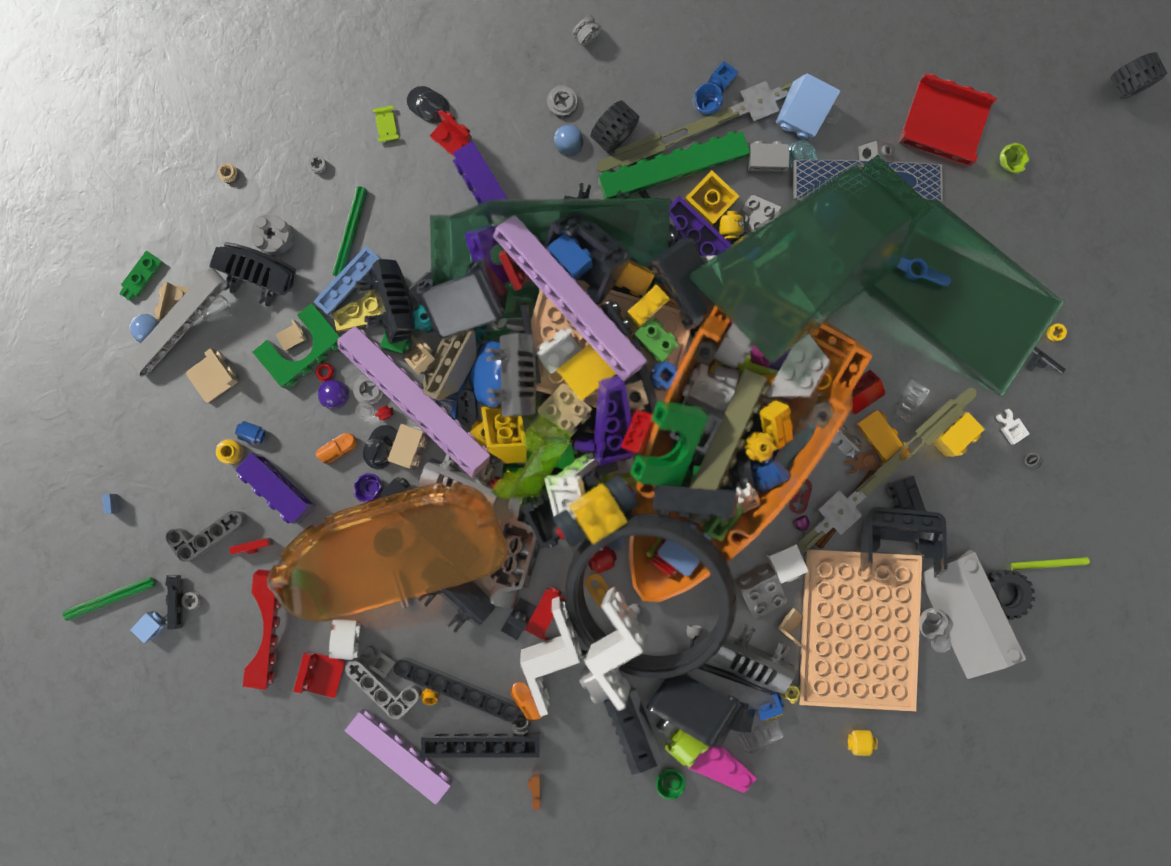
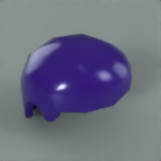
M339 380L325 381L318 389L320 404L329 409L342 407L349 399V390L346 384Z
M371 473L359 476L354 483L355 493L353 495L360 502L370 503L376 501L383 491L381 479Z

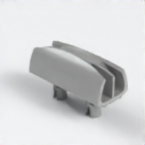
M446 454L443 462L431 458L426 463L419 480V485L456 505L490 515L500 493L492 489L489 482L495 466H492L487 473V464L481 470L479 478L475 476L471 477L466 472L455 468V461L448 454Z

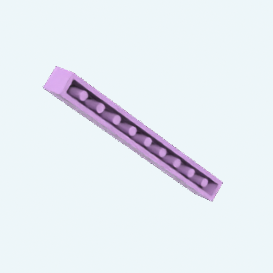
M514 215L498 225L493 235L496 241L623 381H626L639 371L647 361L642 353L619 331L615 323L609 320L603 310L580 288L576 280L571 278L563 266L542 246L537 237L532 235L525 227V224Z
M354 326L337 339L338 349L468 475L474 477L489 463V451L484 446H480L471 433H466L462 429L461 424L448 415L445 408L439 407L435 403L434 398L424 395L421 386L416 381H412L403 368L399 369L395 365L394 360L381 351L377 343H372L363 330H359Z

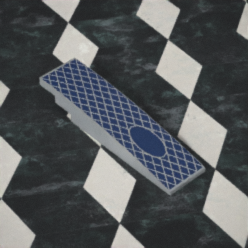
M794 160L793 197L794 200L816 201L822 194L833 191V193L840 194L839 192L844 193L849 198L850 203H942V165L885 161Z

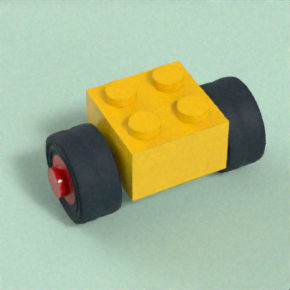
M619 475L606 482L605 486L603 484L598 485L568 505L576 518L575 520L567 509L553 517L558 527L556 532L562 540L566 539L570 547H574L585 540V536L579 528L581 526L589 540L595 544L627 523L622 512L627 513L638 505L633 495L635 493L629 483L626 484Z

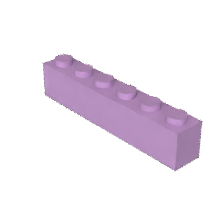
M362 709L345 729V732L436 805L451 786V777L446 772L437 770L435 768L436 765L431 760L421 758V753L412 746L410 748L405 744L406 741L398 734L395 736L390 732L388 725L383 722L379 723L374 719L375 715L372 712Z

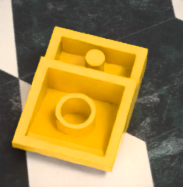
M590 344L556 369L580 401L599 387L600 380L611 378L616 374Z

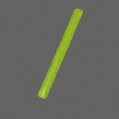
M1088 557L1016 562L1011 563L1010 567L1013 571L1089 565L1090 560Z

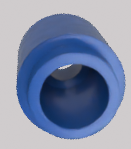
M243 421L237 425L235 434L237 439L256 445L263 443L266 430L262 429L261 426Z

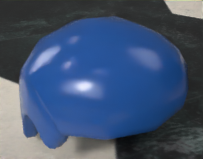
M713 83L702 84L695 91L696 109L701 114L706 115L717 113L723 104L721 89Z

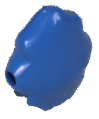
M491 339L477 349V357L470 370L469 383L474 390L476 400L480 404L498 407L501 401L489 402L487 398L495 397L494 394L487 393L489 388L501 389L500 361L486 360V357L494 356V354L485 353L487 348L500 349V342Z

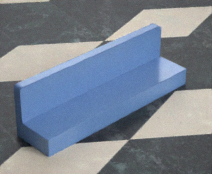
M365 246L313 302L327 315H330L355 288V282L362 281L370 272L373 263L380 258Z

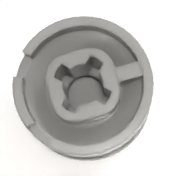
M589 15L574 27L572 35L578 38V42L584 46L600 33L601 26L595 23L592 15Z

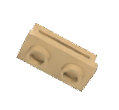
M412 335L411 339L416 346L403 358L417 374H420L428 369L429 364L435 358L431 355L433 350L422 338L416 339Z

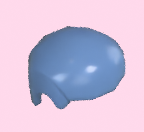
M570 124L563 125L556 130L554 141L561 154L572 156L581 151L583 136L579 128Z
M140 314L134 317L130 324L131 335L138 342L142 343L159 324L158 320L150 314Z

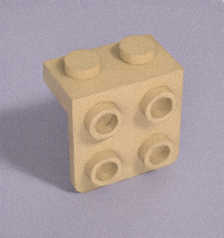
M210 348L204 352L206 358L186 372L187 377L205 402H211L239 382L235 377V371L224 362L225 357L219 350L216 351Z
M561 384L538 408V413L558 431L562 438L567 436L570 438L578 430L575 427L580 422L584 423L591 416L589 412L592 409L583 400L580 401L566 384Z

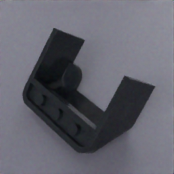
M874 507L867 513L860 542L861 571H865L873 563V553L880 548L881 539L918 543L920 555L924 558L933 559L934 578L940 577L948 570L946 519L942 514L885 507Z

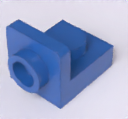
M723 61L712 73L707 83L716 84L723 94L739 72Z
M775 692L771 694L774 701L773 705L767 703L761 705L759 710H756L761 721L784 714L782 708L785 705L782 697L777 696Z

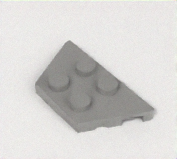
M803 328L768 390L767 397L811 398L830 365V361L806 329Z

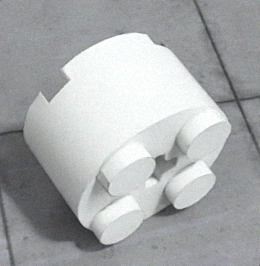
M333 619L332 625L334 626L330 635L329 658L353 660L354 657L357 658L359 642H356V638H359L361 623H357V620Z

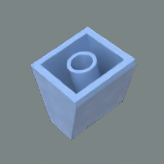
M806 73L793 81L776 123L780 125L781 129L788 132L792 131L801 139L807 140L815 137L840 90Z

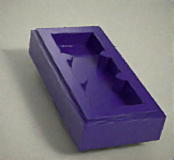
M576 436L574 450L579 452L594 451V438Z

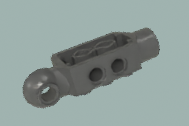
M529 491L511 496L508 504V511L512 512L511 518L501 523L486 576L493 584L489 598L490 603L508 609H515L520 589L529 588L540 549V544L530 524L524 522L526 515L521 507L524 499L531 494Z

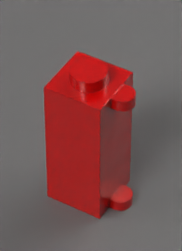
M555 587L546 589L525 631L545 641L549 639L544 634L554 617L552 599L559 597L561 602L566 603L565 597L561 595L562 591Z

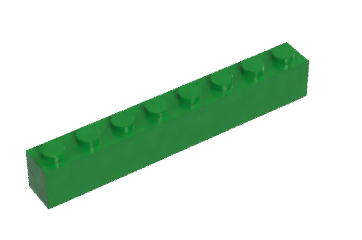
M732 131L727 133L725 137L719 138L716 136L703 144L697 142L690 145V148L687 149L678 148L668 155L662 153L649 161L647 159L637 162V165L621 166L618 168V171H605L600 174L601 176H599L597 182L604 203L615 200L618 191H621L622 198L626 192L631 195L747 158L750 150L743 131L738 133Z

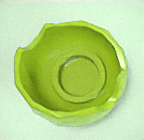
M1018 143L1005 146L1000 153V165L1005 171L1011 173H1019L1026 170L1025 165L1030 160L1027 155V149Z

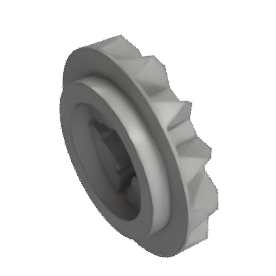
M567 86L553 88L547 97L549 110L555 115H561L562 117L567 114L570 115L577 105L575 92ZM559 96L562 99H567L565 101L566 107L562 104H557L559 102Z
M366 375L360 376L353 386L355 398L366 405L377 403L382 398L383 392L376 386L372 389V395L363 393L366 390V384L370 387L376 385Z

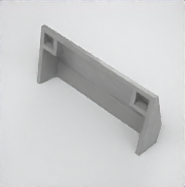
M969 550L948 559V570L938 578H934V566L922 571L921 583L933 608L943 610L949 618V625L945 633L967 679L1008 668L1026 660L974 551Z

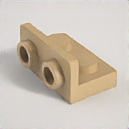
M163 282V286L159 289V303L154 310L155 319L161 321L190 288Z

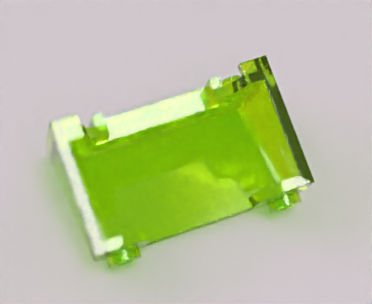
M540 415L528 428L523 438L525 447L533 452L524 469L520 467L516 472L507 470L501 480L495 484L491 493L501 499L536 496L544 486L545 478L551 474L569 445V433Z

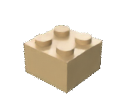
M401 424L387 461L409 469H415L416 466L419 467L423 457L420 455L423 448L426 449L429 441L427 434Z

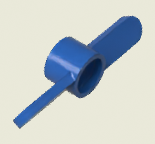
M890 251L883 254V261L904 270L906 277L911 280L923 277L943 286H948L951 283V278L948 275L928 268L927 263L922 259L910 260ZM912 263L920 266L921 274L919 276L912 273Z

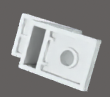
M615 587L607 591L602 608L618 630L590 646L585 664L619 711L626 706L630 684L626 678L621 676L618 666L643 652L648 633L645 626L637 621L634 610L626 605L622 593L617 592Z
M559 597L552 599V612L561 636L521 650L520 663L540 716L547 715L548 706H550V695L547 687L544 688L542 682L544 681L543 675L580 663L579 656L582 655L578 637L574 638L575 629L571 620H568L565 602L561 603Z

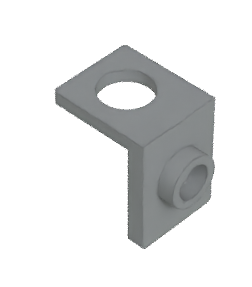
M874 141L858 147L860 161L894 162L893 145L891 143ZM867 148H870L871 156L865 159L864 152Z

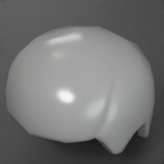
M929 608L923 611L919 618V629L924 637L929 639H935V636L939 634L943 635L949 625L948 616L943 610L937 608Z

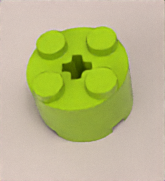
M681 729L672 736L669 744L665 743L664 747L677 761L687 767H691L695 763L696 757L709 748V746Z

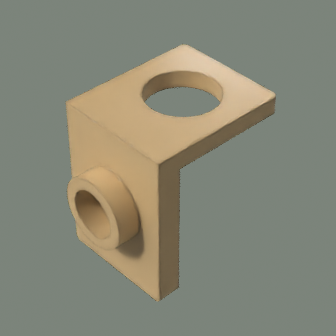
M295 320L291 321L292 326L276 334L284 351L308 339L300 324Z
M793 608L783 618L777 628L801 647L802 644L790 635L802 621L803 617Z

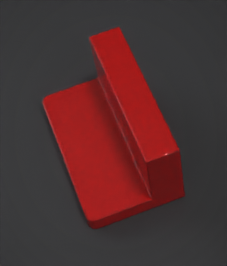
M871 370L860 376L852 390L851 410L855 415L886 394L881 379Z

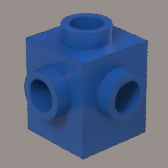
M664 361L660 365L657 363L650 371L652 374L650 376L652 386L659 391L661 389L663 391L668 388L670 389L677 374V368L670 362ZM664 374L666 379L662 380L659 375Z

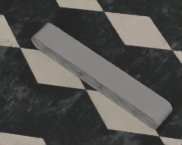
M214 268L208 269L200 276L129 356L127 362L139 376H145L152 371L226 288L227 282Z

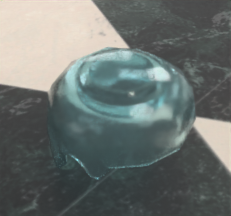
M798 140L789 146V166L793 168L794 160H815L817 157L814 145L808 140Z

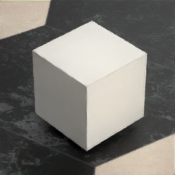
M790 544L766 554L767 560L780 583L791 582L808 572L796 544Z

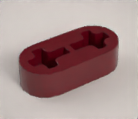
M808 479L804 480L805 486L808 489L803 490L802 495H800L801 488H799L789 501V509L795 514L804 513L808 507L812 492V483ZM799 497H801L800 504L803 505V507L799 508L798 511H796V507L793 506V503H797Z

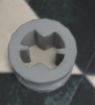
M313 155L308 160V166L314 173L320 174L326 170L327 163L321 155ZM316 160H319V162L321 163L319 164V168L313 166L314 164H316Z
M195 592L184 594L181 600L183 607L188 610L197 609L202 601L200 595ZM191 595L193 596L192 599H195V603H192V606H190L191 603L187 602Z

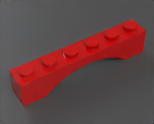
M258 569L253 574L251 594L257 601L262 614L263 637L257 654L244 668L243 687L266 690L274 682L275 672H272L277 658L274 648L278 643L276 628L280 624L278 609L282 605V598L279 597L284 585V579H281L282 572Z

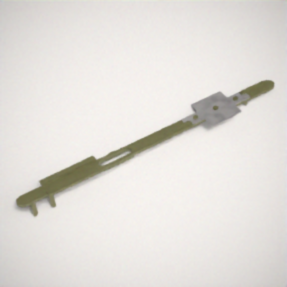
M766 81L742 90L741 94L744 102L681 128L671 130L660 136L659 132L618 148L615 150V155L598 161L596 169L599 172H605L617 166L633 164L666 150L665 147L676 144L692 135L750 112L753 121L778 112L779 109L775 101L787 97L793 82L771 91ZM681 130L688 131V135L667 144L661 142L662 138Z
M968 388L963 393H960L959 397L954 401L950 399L915 431L917 433L916 436L909 442H906L892 458L848 498L841 491H838L818 509L825 519L797 543L799 551L802 553L806 552L833 527L842 535L862 516L855 507L909 457L916 454L920 447L925 443L929 446L965 413L962 409L977 396V391L974 388ZM917 437H920L922 443L905 459H900V452Z

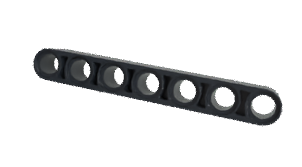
M401 657L393 666L394 673L401 678L503 720L511 722L516 720L519 715L520 708L515 701L411 658ZM400 662H405L408 665L407 671L399 669ZM417 670H424L426 678L420 679L417 676ZM441 677L444 680V685L437 686L434 679ZM455 684L460 685L462 692H453L452 686ZM477 692L480 695V699L477 701L472 700L470 693ZM490 699L498 702L496 708L489 707L488 701ZM513 707L516 710V714L508 715L505 709Z

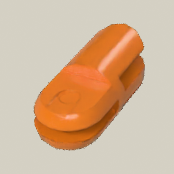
M351 433L341 434L316 451V457L323 463L330 464L352 451L357 445V439Z
M523 682L513 684L510 689L511 697L526 719H528V722L542 718L543 716L539 714L529 687Z

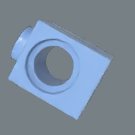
M151 611L145 613L130 631L143 643H147L164 628L166 623L163 621L164 618L161 614Z

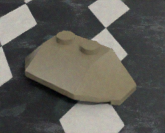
M470 329L441 340L433 355L435 360L429 364L428 369L423 374L424 395L440 400L459 391L477 357L474 330Z

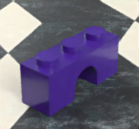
M494 225L479 226L464 233L472 262L485 259L503 284L509 282L510 280L503 264L493 263L490 258L491 249L499 244L493 237L496 231Z

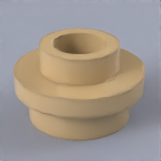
M224 163L218 169V176L224 182H232L237 177V169L231 163ZM230 170L231 174L226 176V172Z

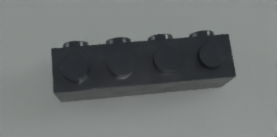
M655 485L653 510L658 511V515L670 516V513L673 512L678 513L679 517H690V514H697L698 518L701 519L719 516L718 520L731 521V517H737L739 493L736 491Z

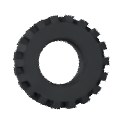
M1151 52L1134 59L1116 70L1111 75L1110 80L1120 99H1123L1153 86L1166 76L1167 71L1157 52Z
M620 100L610 106L598 119L591 131L590 137L607 153L611 152L628 138L637 126L640 117L623 100Z
M1000 569L989 573L990 577L987 578L1006 618L1014 620V618H1022L1021 614H1028L1027 609H1032L1033 607L1031 601H1035V597H1032L1035 589L1030 588L1033 584L1027 580L1028 577L1021 575L1020 572ZM1010 583L1014 588L1015 596L1010 604L1004 606L999 599V592L1003 585Z

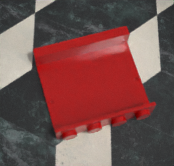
M924 74L919 81L899 143L971 167L977 161L978 154L975 153L990 108L997 101V98L988 92H978L973 87L958 85L953 80L940 79L935 74Z

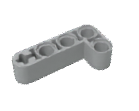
M359 658L352 660L346 666V674L392 719L403 717L421 696V690L416 685L407 686L398 695L376 672L369 668L365 661ZM358 665V671L354 672V666ZM366 672L362 678L359 677L362 673ZM366 677H371L374 680V686L366 684ZM408 690L415 692V699L407 697L406 693ZM380 691L387 692V700H383L380 698ZM393 705H400L402 713L394 712Z

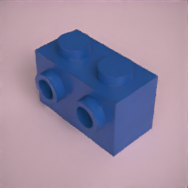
M562 234L547 248L551 256L563 266L571 278L577 281L593 267L592 256L586 249L582 250L579 247L580 244L575 237Z

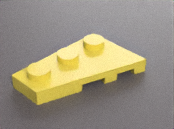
M374 291L366 293L361 299L351 302L333 313L338 333L349 331L354 326L357 328L366 327L367 322H364L365 316L380 315Z

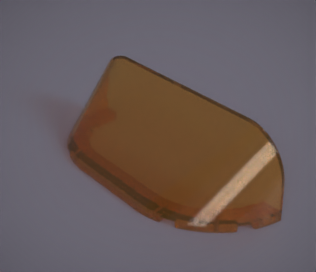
M435 483L337 511L324 517L326 522L317 527H314L313 524L297 535L280 553L282 559L278 565L272 566L266 584L281 606L293 616L307 621L325 622L487 577L496 572L506 561L508 545L494 508L482 492L465 484L454 483L452 487H444L443 483Z

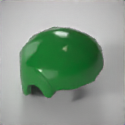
M666 769L658 775L656 789L659 795L665 799H677L686 789V780L677 769Z

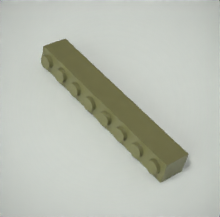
M744 369L735 393L724 413L723 420L710 444L691 488L720 490L721 486L724 487L729 478L727 473L730 468L735 466L737 461L736 453L744 446L745 439L743 438L746 431L750 432L753 426L752 418L754 413L758 414L762 405L760 400L763 395L766 396L770 385L766 377ZM690 514V517H685L702 526L710 521V519L698 518L697 514Z

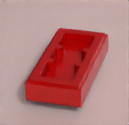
M265 538L231 546L229 548L230 555L246 552L247 555L259 552L258 548L271 546L273 542L272 538Z

